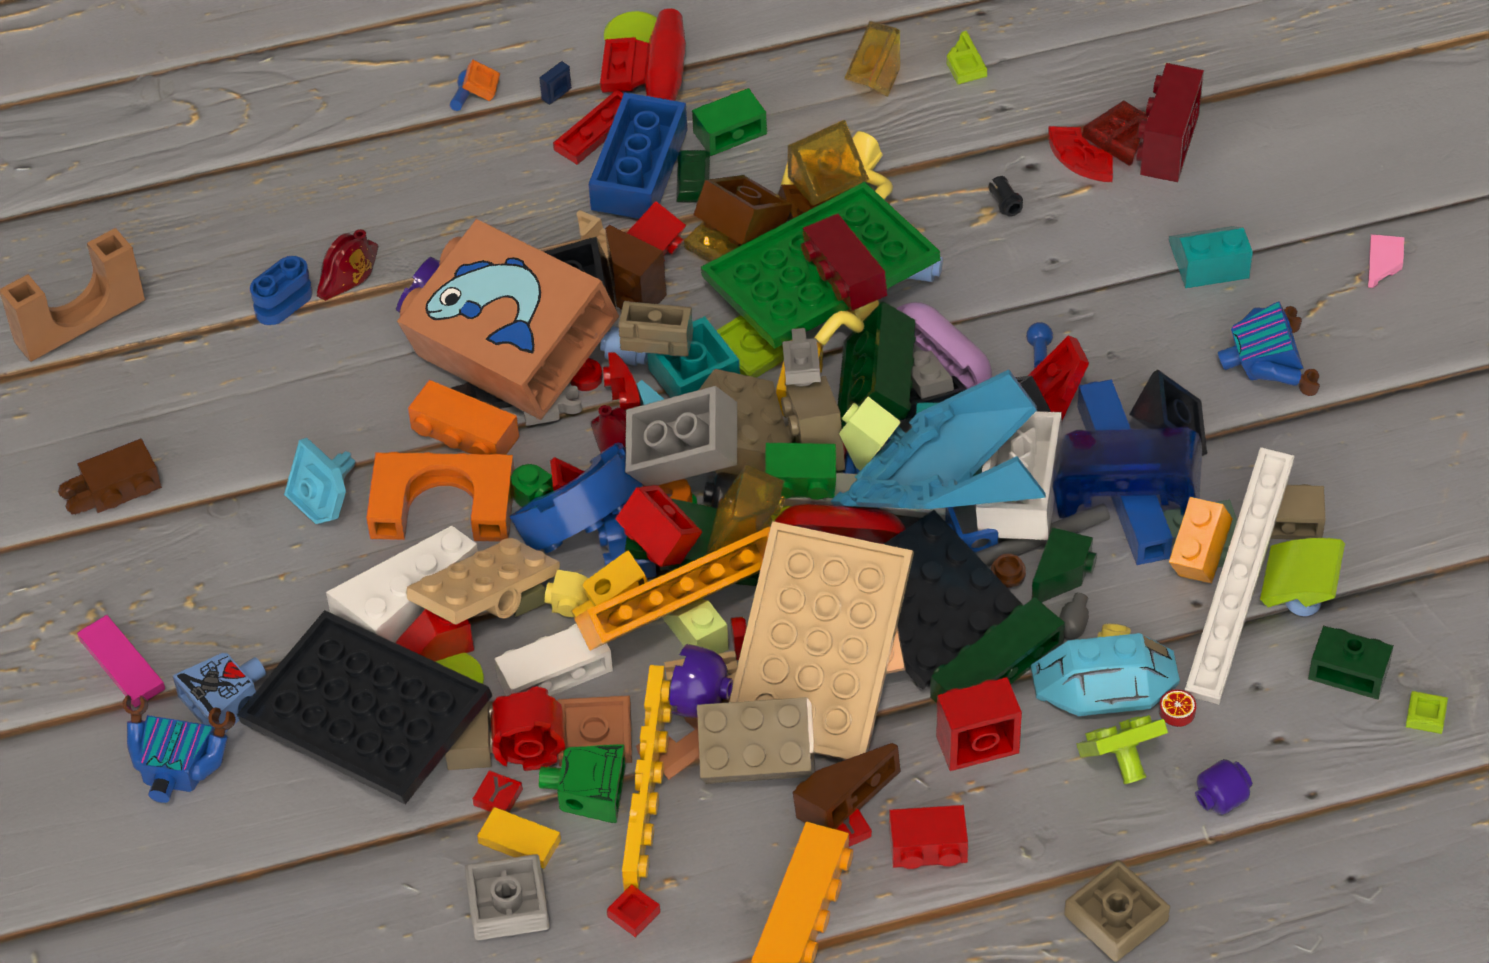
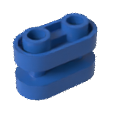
M298 256L284 257L251 282L250 292L254 302L255 316L260 323L264 325L279 324L311 299L312 287L309 280L307 263L303 258Z

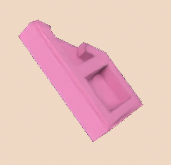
M1371 234L1368 288H1374L1378 285V281L1388 275L1393 276L1402 270L1404 237Z

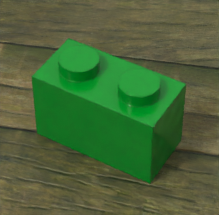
M749 88L692 110L693 133L705 150L710 152V157L767 134L766 111Z
M766 443L765 497H775L778 499L811 498L815 500L835 497L836 444Z

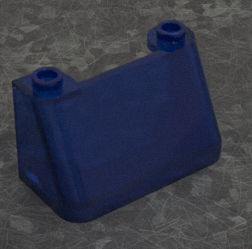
M1188 427L1095 431L1075 430L1066 434L1062 440L1055 465L1052 486L1059 519L1076 514L1078 507L1082 504L1085 507H1092V497L1136 495H1160L1162 506L1169 505V501L1174 502L1180 506L1181 516H1184L1189 498L1200 499L1202 444L1199 434Z

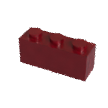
M838 213L802 228L804 242L801 243V249L804 257L808 262L813 261L823 281L828 280L832 285L836 298L839 301L843 300L851 311L887 296L884 269Z

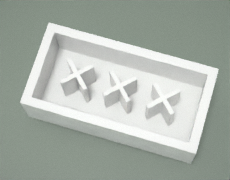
M1036 411L985 462L982 468V472L1018 456L1044 490L1046 498L976 504L978 531L988 528L996 529L998 531V538L1048 540L1063 446L1061 412Z

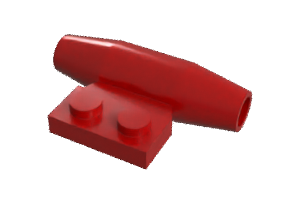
M667 8L659 12L649 38V43L637 40L636 37L605 39L600 78L602 93L614 92L616 90L620 92L633 91V88L645 84L646 96L676 101L682 84L686 50L683 17L678 10Z

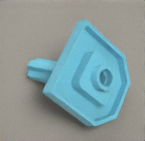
M308 438L301 439L298 442L284 495L315 524L338 519L346 493L344 479L355 466V460L351 458V453L347 451L343 454H337L331 460Z

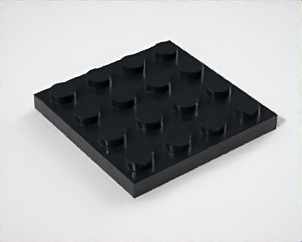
M935 510L884 543V545L913 550L914 552L898 620V631L906 668L905 672L921 689H924L931 684V676L934 675L933 672L940 665H947L955 659L966 645H973L984 636L985 632L992 625H999L1009 617L1014 608L1022 603Z

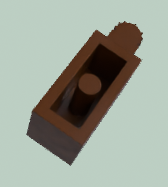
M142 438L77 463L80 475L59 485L58 493L64 500L67 499L65 506L67 511L72 515H76L93 508L96 509L97 513H100L137 497L147 495L162 487L157 467Z

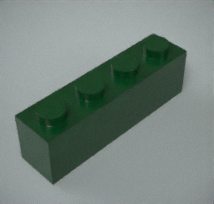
M1035 597L1025 605H1018L999 625H992L973 645H966L955 659L947 665H940L933 672L934 675L931 676L930 698L937 703V695L943 694L948 690L979 685L991 679L998 680L1008 677L1010 684H1012L1029 671L1033 663L1064 643L1065 622Z

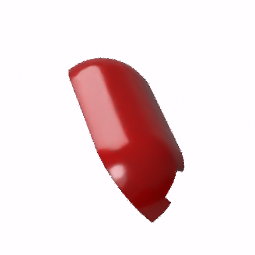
M820 504L793 505L782 511L774 521L879 544L886 543L906 529L903 522L896 515L884 509Z

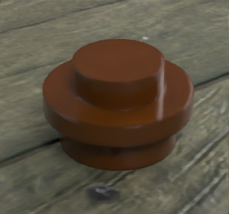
M1014 554L1000 555L991 566V571L1006 587L1018 586L1026 577L1024 563Z

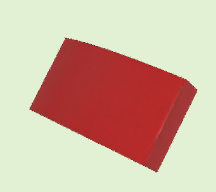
M609 352V366L603 367L604 387L611 386L612 400L619 399L620 408L627 410L640 406L639 392L632 373L615 352Z

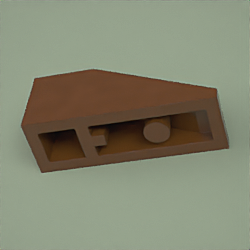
M890 743L815 771L793 791L796 818L804 823L810 822L836 830L856 809L860 810L901 772L898 745Z

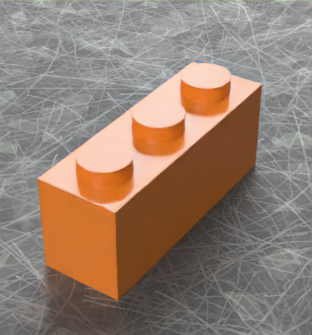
M431 380L426 383L408 407L412 430L421 436H429L443 442L450 448H458L470 454L497 453L507 455L519 438L516 415Z

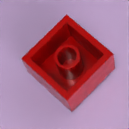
M1008 677L998 680H986L979 685L963 689L955 688L937 695L936 737L949 771L1019 754L1022 711Z

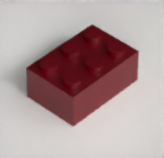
M1166 63L1163 74L1156 75L1153 87V94L1156 95L1155 98L1149 97L1146 116L1149 117L1148 120L1142 119L1138 138L1143 139V142L1139 143L1136 161L1141 162L1140 175L1173 182L1179 181L1200 114L1204 70Z

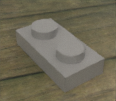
M932 351L913 352L912 386L921 399L954 390L952 377Z

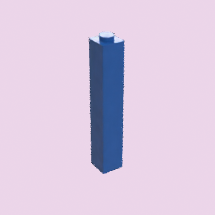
M1112 379L1080 385L1077 408L1136 565L1170 559L1173 537Z

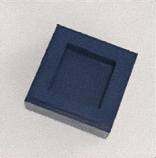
M563 61L539 77L541 99L547 104H552L572 88L570 66Z

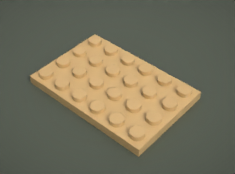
M772 521L729 703L807 697L812 704L814 754L846 760L868 752L914 556L913 550Z

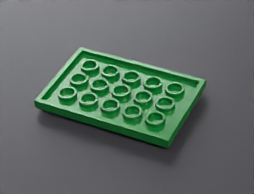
M862 182L701 266V274L776 349L783 345L782 342L792 340V329L805 328V332L826 322L833 314L850 309L843 300L839 301L836 298L832 285L828 280L823 281L813 261L808 262L804 257L801 249V243L804 242L802 228L838 213L884 269L887 289L941 260L940 250L867 183Z

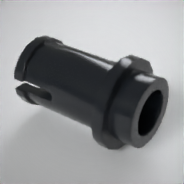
M997 176L992 179L998 189L991 182L988 185V189L998 201L1000 212L1007 216H1015L1020 213L1023 208L1022 196L1014 192L1005 176Z

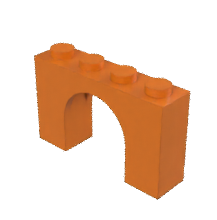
M375 452L366 517L370 539L405 540L408 511L411 503L425 490L437 486L457 487L466 491L473 498L471 525L474 541L500 542L503 539L509 538L511 522L509 516L512 513L513 503L511 476L515 470L513 455L497 453Z

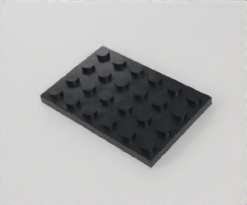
M324 610L237 713V717L242 724L406 805L493 695L488 686Z

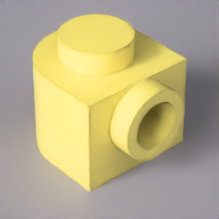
M557 570L554 583L548 582L545 603L552 604L553 613H559L565 617H574L571 610L588 601L582 584L588 578L579 573Z

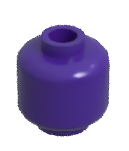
M1223 759L1197 776L1198 790L1195 792V796L1205 810L1212 809L1216 813L1223 815L1249 799L1250 787L1253 783L1250 775L1239 762L1235 761L1232 763L1227 759Z

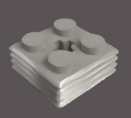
M533 854L465 866L472 926L476 940L549 929L539 855ZM511 895V898L503 899L504 896Z

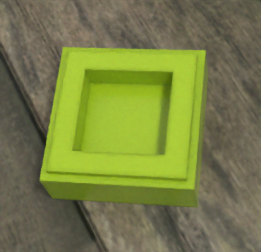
M1412 691L1405 727L1442 734L1448 697Z

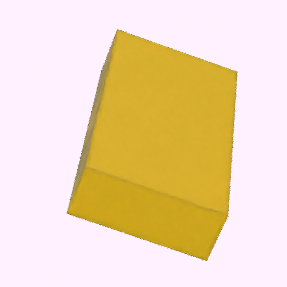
M496 807L493 808L477 835L478 844L512 857L539 855L540 865L543 869H545L561 842L560 832Z

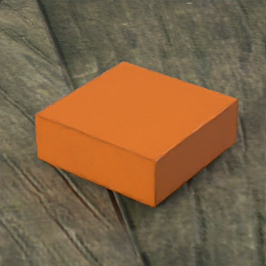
M472 59L467 67L462 88L491 101L496 92L500 73Z

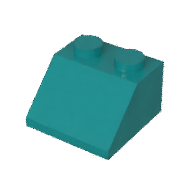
M1229 226L1169 236V243L1185 289L1250 278L1253 251L1243 227Z

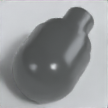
M1075 593L1072 602L1066 603L1059 615V618L1065 622L1064 638L1076 639L1085 631L1089 619V611L1085 607L1088 597L1083 593Z

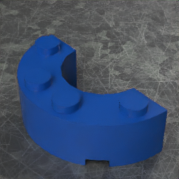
M622 443L613 444L590 460L592 465L568 484L544 496L535 498L509 516L527 546L535 550L543 549L545 553H549L561 546L563 540L582 530L590 533L604 524L602 518L611 512L614 515L621 511L636 487H643L640 482L625 473L626 449Z

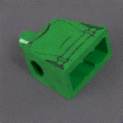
M623 744L568 747L564 750L561 768L541 766L539 788L557 790L559 809L563 812L609 823H617L626 770L625 747Z

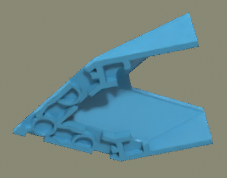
M1006 370L917 413L909 421L912 428L900 440L893 438L855 476L857 480L851 485L849 491L845 493L839 492L831 500V503L836 506L936 509L1046 498V493L1018 456L973 477L985 462L1037 411V406L1011 371Z

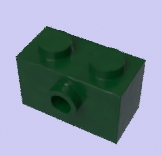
M1323 625L1311 659L1308 680L1379 700L1390 667L1394 645L1384 643L1378 639H1369L1355 635L1343 629H1334Z

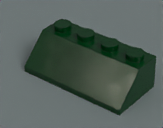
M884 301L863 321L864 329L862 332H852L844 340L837 404L840 411L842 429L847 424L842 420V417L852 404L856 403L858 406H861L867 397H870L900 421L907 416L911 408L909 398L913 384L911 372L914 364L913 346L916 341V336L914 335L915 319Z

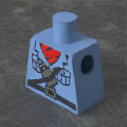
M221 653L173 675L178 697L201 724L211 725L208 716L215 707L221 708L220 724L224 722L227 711L235 715L236 724L239 721L237 713L256 692L253 683L266 676V671L256 657L239 667L229 654Z

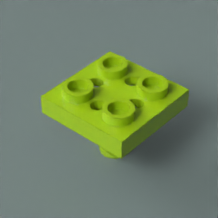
M1150 715L1137 716L1119 722V730H1117L1116 726L1087 732L1085 733L1087 740L1076 743L1080 757L1100 756L1109 752L1115 753L1124 784L1144 779L1147 776L1144 773L1136 746L1140 742L1167 734L1168 730L1164 719L1151 720Z

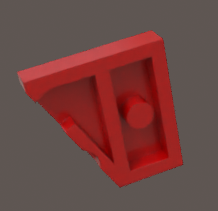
M1068 335L1028 375L1033 376L1051 410L1050 412H1061L1062 420L1086 372L1089 361L1078 339Z

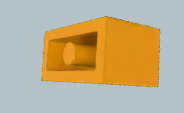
M1193 497L1189 498L1169 560L1170 565L1178 576L1212 584L1233 520L1223 504Z

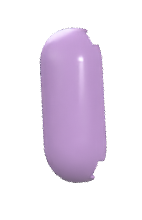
M917 302L903 304L896 308L915 319V344L923 351H932L949 375L957 377L967 389L992 378L991 366L986 355L936 309L927 304Z

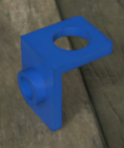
M946 507L945 522L974 553L998 544V531L996 529L988 528L963 534L953 507ZM979 539H989V542L982 547H971Z

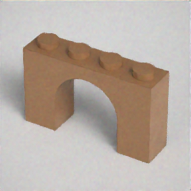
M116 228L87 243L93 266V274L86 289L73 301L59 307H48L45 293L29 274L0 289L1 299L14 343L30 362L145 301L133 247Z

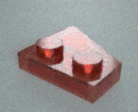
M1123 100L1083 127L1082 137L1130 166L1133 164L1139 143L1141 142V139L1138 138L1142 119L1148 120V116Z

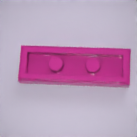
M108 615L77 632L80 642L125 696H131V704L135 708L141 705L140 695L149 700L165 690L164 682Z

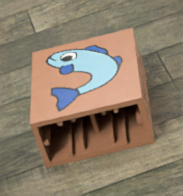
M476 219L463 237H455L447 243L440 257V266L424 287L415 288L406 296L401 306L400 318L397 322L419 357L542 420L618 319L619 315L601 280Z

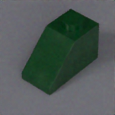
M1052 527L1032 581V598L1035 597L1042 603L1082 586L1086 573H1093L1097 560V553L1092 552L1093 537Z

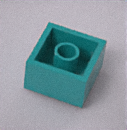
M705 316L693 321V336L688 356L647 353L649 371L670 398L698 391L714 369L740 374L738 357Z

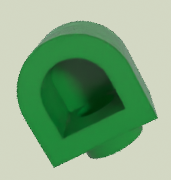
M521 465L512 473L513 497L515 502L521 507L537 497L554 491L552 475L537 465Z

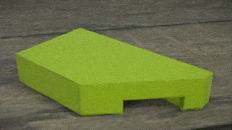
M962 31L955 47L951 48L947 54L946 62L957 84L987 77V68L968 32Z

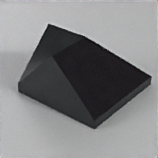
M1160 370L1154 371L1129 415L1150 430L1200 456L1207 454L1201 400Z

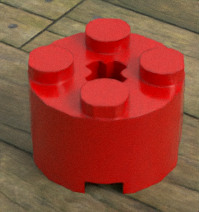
M538 686L532 687L526 692L496 697L492 703L493 709L491 712L492 751L495 759L506 767L508 762L522 764L524 771L538 770L541 766L548 767L557 762V755L566 749L562 705L554 697L548 695L546 688Z

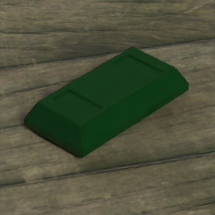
M681 150L679 152L676 202H698L705 180L709 179L710 152L706 150Z

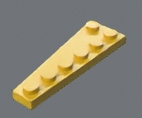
M650 665L644 703V709H646L645 726H641L640 760H637L635 770V791L639 792L632 793L622 866L624 891L631 884L639 889L641 877L647 878L649 871V855H645V848L653 844L654 824L650 823L651 814L657 815L659 793L654 792L655 784H662L664 762L659 761L660 753H667L668 731H664L665 723H671L673 715L671 712L673 711V706L670 705L669 700L671 680H665V668L659 665Z

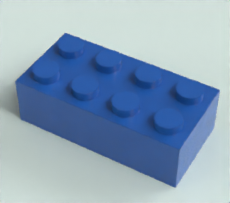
M624 92L589 181L591 210L639 219L655 201L660 204L688 130L686 103Z

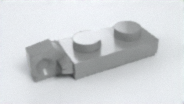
M805 328L792 329L793 341L782 342L786 385L808 386L813 382H821L817 339H806Z

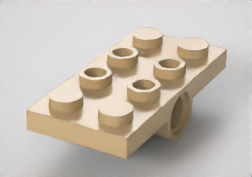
M507 538L492 547L478 551L473 556L458 563L450 564L447 568L433 575L425 576L420 581L407 586V599L455 625L485 610L499 618L506 619L512 616L518 609L521 602V593L554 577L557 570H560V562L545 555L542 551L535 550L521 543L517 539Z

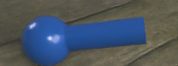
M467 69L463 70L457 79L459 88L450 102V107L454 111L461 110L471 93L462 88Z
M1043 322L1032 324L1026 333L1027 341L1034 349L1035 368L1047 357V346L1053 339L1052 329Z

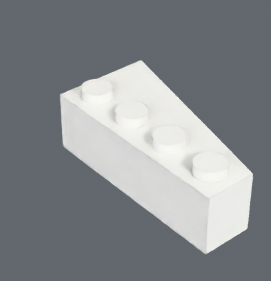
M450 526L327 591L326 595L330 613L395 643L425 610V608L407 599V586L420 581L425 576L433 575L447 568L450 564L458 563L473 556L478 552L477 544L455 527Z

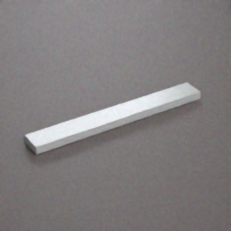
M1260 447L1185 687V691L1196 699L1220 705L1293 467L1294 455Z

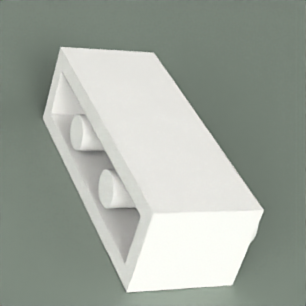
M577 624L554 635L541 637L529 645L508 650L501 656L494 658L497 679L506 696L513 693L526 692L528 689L536 686L546 688L548 695L552 696L613 671L611 650L606 643L590 651Z

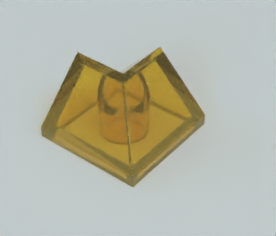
M869 21L844 79L888 97L900 70V30Z

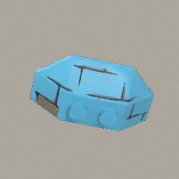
M1141 633L1068 640L1031 665L1036 699L1043 702L1048 701L1054 706L1077 716L1151 709L1161 700L1166 692L1174 689L1180 682L1174 651Z

